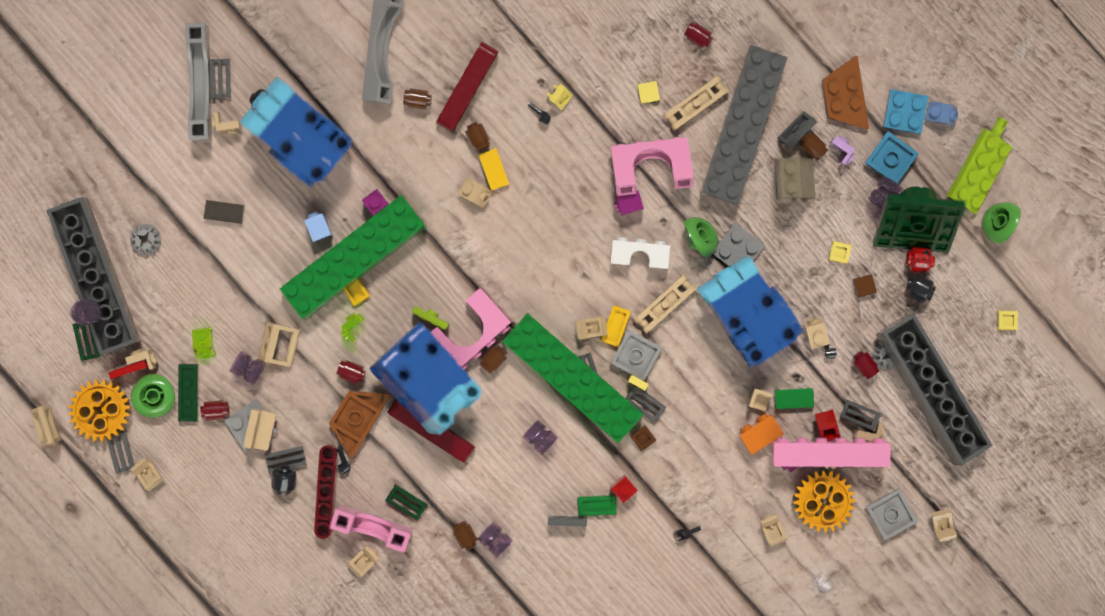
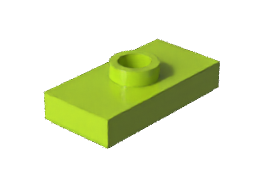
M414 306L412 314L443 330H446L450 324L438 318L439 314L431 309L425 311Z

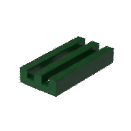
M88 321L72 324L80 360L85 361L101 357L89 327L95 352L92 355L85 326H89ZM79 326H81L87 356H85Z
M395 484L385 500L417 521L428 505L397 484ZM397 490L401 492L405 496L420 504L422 507L419 508L418 506L414 505L410 501L395 493V491ZM392 496L418 511V514H414L392 500Z

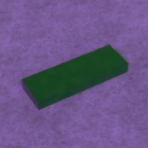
M178 364V422H198L199 364Z

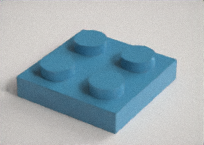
M890 89L883 128L922 134L929 96Z
M887 131L867 158L865 164L897 185L919 153Z

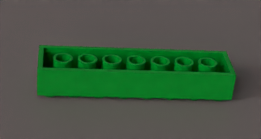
M400 195L279 289L303 320H307L425 230L427 226L405 197Z
M529 313L523 317L502 341L617 443L624 438L643 416L642 412Z

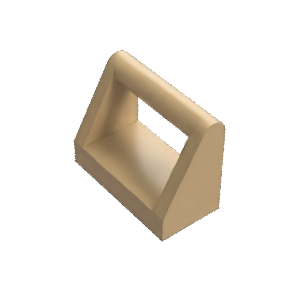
M266 322L258 359L268 363L291 367L300 330ZM279 330L292 332L285 361L273 359Z
M50 404L30 410L41 447L62 441Z

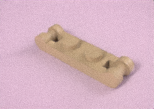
M719 75L663 115L665 120L668 119L672 126L670 127L673 131L730 91L727 86L724 87L721 83L722 79ZM713 86H715L718 90V92L715 95L710 89ZM679 112L683 118L677 120L674 116L675 113Z
M685 274L633 319L636 324L639 323L643 327L642 330L645 334L697 289L694 284H690ZM680 285L686 289L683 293L677 289ZM648 314L653 319L650 323L645 319Z

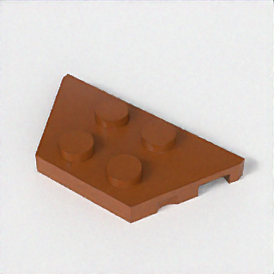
M854 56L822 79L827 118L867 130L869 129L859 61L858 56Z
M348 391L329 425L350 458L353 459L391 397L390 394Z

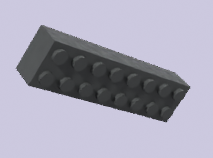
M753 45L749 47L700 193L736 205L739 203L788 57Z
M80 197L46 210L100 355H106L141 342L88 198Z
M915 313L905 315L876 333V336L953 465L962 466L993 446Z

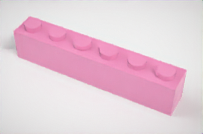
M780 437L777 438V441H772L771 464L773 466L890 467L891 444L885 441V438H873V441H866V438H854V441H846V438H835V441H827V438H815V441H808V438H796V441H789V438Z

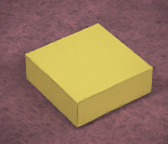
M657 81L637 85L641 104L660 101Z
M832 241L828 260L848 264L852 245Z
M997 311V330H1018V311Z
M630 375L628 382L646 390L648 387L647 382L634 375Z

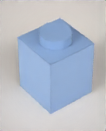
M314 212L308 215L309 219L304 220L313 242L333 235L323 213Z

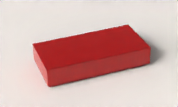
M146 360L110 371L108 374L110 379H115L148 368Z

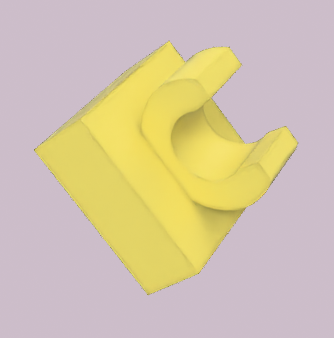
M554 84L555 92L552 95L547 93V96L557 108L562 110L573 97V94L560 84L558 86Z

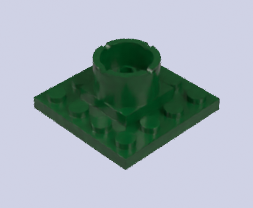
M919 186L909 187L899 195L887 194L873 237V247L908 250L917 247L930 249L931 252L949 253L966 209V201L938 199L932 189L927 187L920 188Z

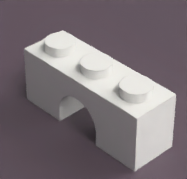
M617 237L616 240H612L610 264L630 265L632 254L636 251H642L648 256V267L668 269L670 246L666 245L665 241H655V244H648L645 239H636V242H628V238Z

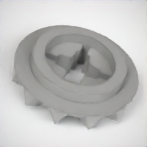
M143 224L137 226L131 232L129 240L132 248L137 253L149 255L159 248L161 235L154 226ZM148 234V239L152 244L144 243L142 245V239L138 236H146Z
M879 342L873 350L874 361L881 369H895L896 367L889 358L882 359L886 352L881 342Z

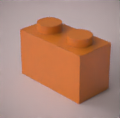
M764 413L756 418V423L753 425L747 424L740 429L741 432L738 436L751 455L784 435L771 414L766 415Z

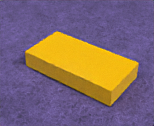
M497 149L479 154L491 191L510 185Z
M360 279L344 291L354 307L371 297Z
M613 305L606 323L608 335L602 336L600 341L619 347L631 311Z

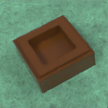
M872 274L853 279L857 297L877 293Z
M646 425L630 435L641 451L656 441Z

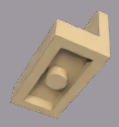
M255 408L251 409L243 444L244 448H256L265 451L269 449L276 413Z

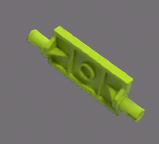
M997 117L991 131L984 128L981 130L946 195L951 200L966 201V209L974 214H977L1012 149L1011 145L1002 140L1001 135L1009 122L1001 117Z

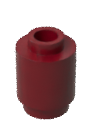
M691 22L684 33L688 41L701 49L704 46L708 48L713 40V37H711L712 32L698 23L694 24Z
M861 350L853 356L852 364L862 377H865L867 380L880 371L877 368V363L868 351L863 353Z
M341 360L336 375H339L341 379L358 384L359 381H363L366 371L363 370L364 366L348 360L346 362Z
M228 401L204 402V405L200 407L201 417H205L206 421L225 419V417L230 415Z

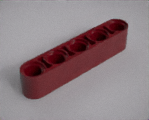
M484 42L480 43L440 113L436 124L452 133L454 132L497 57L498 50Z
M397 399L394 400L387 411L390 416L463 463L467 462L476 448L448 428L440 435L438 433L430 434Z
M326 444L319 452L314 533L319 539H326L333 532L330 526L335 513L338 449L334 444ZM325 448L333 450L334 455L332 458H327L324 455ZM325 467H329L332 470L331 477L324 476L323 469ZM322 487H329L331 495L324 496L321 491ZM321 506L329 507L330 513L323 515L320 511ZM326 525L329 532L322 534L319 531V526Z

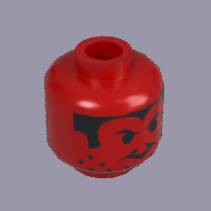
M914 247L911 251L907 252L905 263L912 272L927 273L935 265V256H932L930 249Z

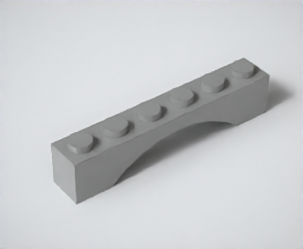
M373 0L362 101L376 104H391L393 82L388 69V44L393 25L403 8V0Z
M185 23L190 79L188 139L190 141H212L209 26L205 23Z

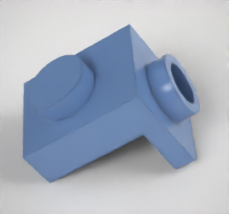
M930 101L925 120L953 127L954 122L958 119L957 108L951 104Z

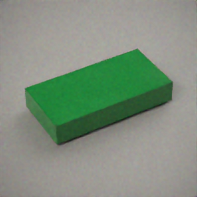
M813 388L774 390L775 409L814 407Z
M616 495L578 497L579 516L617 514Z

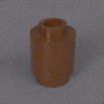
M412 88L405 90L403 105H408L409 108L424 110L427 109V106H431L432 95H429V91Z
M474 122L467 126L468 130L465 133L472 147L477 152L491 145L489 142L490 138L482 123Z
M807 132L800 139L802 142L800 146L816 160L822 158L828 151L826 144L814 132L811 134Z
M499 345L497 347L492 346L482 357L480 365L490 374L493 371L496 372L507 359L505 356L507 352Z
M466 520L452 527L453 535L461 549L466 548V550H469L476 546L475 542L478 538Z

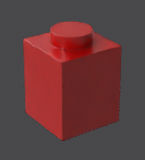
M833 410L814 414L820 438H827V441L841 438Z
M625 474L610 486L623 503L638 491Z

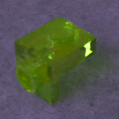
M355 312L346 318L347 322L341 326L343 330L341 334L346 341L351 340V342L357 340L350 330L365 320L361 313L357 315Z
M211 327L192 330L193 351L197 359H208L216 356Z

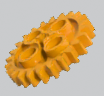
M97 379L94 385L88 381L87 388L84 385L80 386L82 392L75 391L77 398H70L74 405H68L69 408L73 409L68 415L74 418L69 422L76 423L73 429H81L78 435L82 436L86 433L85 439L87 440L91 436L95 442H97L98 438H100L101 442H105L106 436L109 440H112V434L119 436L118 429L125 431L123 423L129 424V421L125 418L132 415L127 413V410L132 408V406L126 405L130 399L123 398L126 392H119L121 386L114 388V382H110L107 386V380H103L101 385ZM98 392H101L103 396L100 402L95 401V395ZM112 404L117 406L115 414H111L109 411ZM85 407H88L90 415L85 418L82 412ZM97 407L102 408V414H97L99 412ZM100 419L105 421L103 429H99L97 426Z
M821 470V475L814 471V477L807 474L808 481L800 480L803 486H796L800 491L799 493H793L794 496L798 497V500L792 502L798 505V507L794 508V511H800L797 518L804 517L803 525L809 522V529L815 526V530L819 532L822 527L823 531L827 533L828 527L834 532L835 525L842 528L841 521L848 523L845 517H852L849 510H855V508L850 504L856 502V500L850 498L855 493L854 491H848L851 485H844L846 482L845 478L839 480L840 474L837 473L833 477L832 471H829L826 475L825 471ZM820 483L824 484V491L817 493L816 486ZM830 486H833V489H832V490L830 491V493L827 495ZM837 492L841 493V500L834 502L832 499L833 495ZM826 498L828 503L822 505L820 499ZM811 500L815 501V508L808 510L806 507L807 503ZM821 507L819 515L815 516L816 512ZM828 509L832 510V517L825 519L823 516L824 512Z

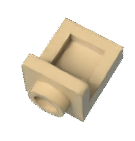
M214 112V117L211 118L213 129L216 128V131L219 133L226 132V135L238 133L237 130L242 129V124L239 120L222 122L219 112Z
M467 177L458 192V195L482 208L488 203L492 194L491 190Z
M605 316L582 319L575 322L579 340L608 335Z
M810 318L807 322L803 323L811 349L830 344L825 322L821 318Z
M141 349L129 352L131 356L125 357L127 365L146 360L150 370L157 368L158 360L156 354L152 353L151 350L142 352Z
M877 424L876 432L873 431V433L854 429L853 437L866 438V441H873V438H883V424Z
M146 458L137 461L130 469L147 491H151L164 480L154 463Z
M949 508L931 513L933 531L939 542L957 538Z
M772 514L767 515L760 521L761 528L770 547L788 540L778 514L774 516Z
M366 546L347 565L361 578L380 558L372 547Z

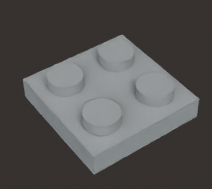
M734 222L717 245L713 255L730 267L744 257L749 256L754 261L765 245Z
M628 329L610 363L645 381L662 347Z
M258 399L224 420L245 452L250 450L244 448L243 444L251 409L264 410ZM275 425L272 435L278 431Z
M900 488L865 506L884 540L918 523Z

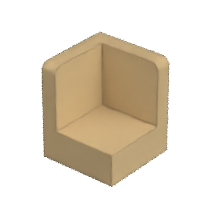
M753 387L747 406L766 412L770 397L772 398L773 394Z

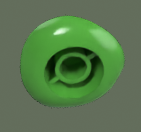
M1002 202L986 210L982 217L981 226L985 236L991 242L1001 244L1013 234L1020 220L1021 210L1019 206L1010 202Z
M690 217L684 221L688 231L686 240L689 242L690 247L694 250H699L702 256L710 257L718 245L716 230L708 221L702 218Z
M159 374L143 376L132 388L131 403L134 409L145 417H162L174 405V389L171 383Z

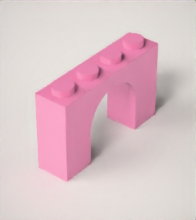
M687 137L611 146L617 196L636 194L634 170L641 161L649 158L661 159L669 165L672 171L674 189L694 187V175Z
M481 288L466 300L480 316L484 326L482 337L476 344L467 347L456 345L439 327L430 332L463 369L468 366L466 364L468 360L472 358L474 361L482 354L480 350L485 345L489 348L496 341L494 337L497 334L501 333L503 335L511 328L509 326L511 321Z
M340 505L336 509L330 526L331 529L346 534L354 531L379 538L386 542V547L405 552L413 531L411 527L344 505Z

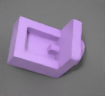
M843 136L833 137L829 144L845 154L839 164L841 166L845 165V163L849 164L855 156L853 154L855 148L850 146L849 141Z

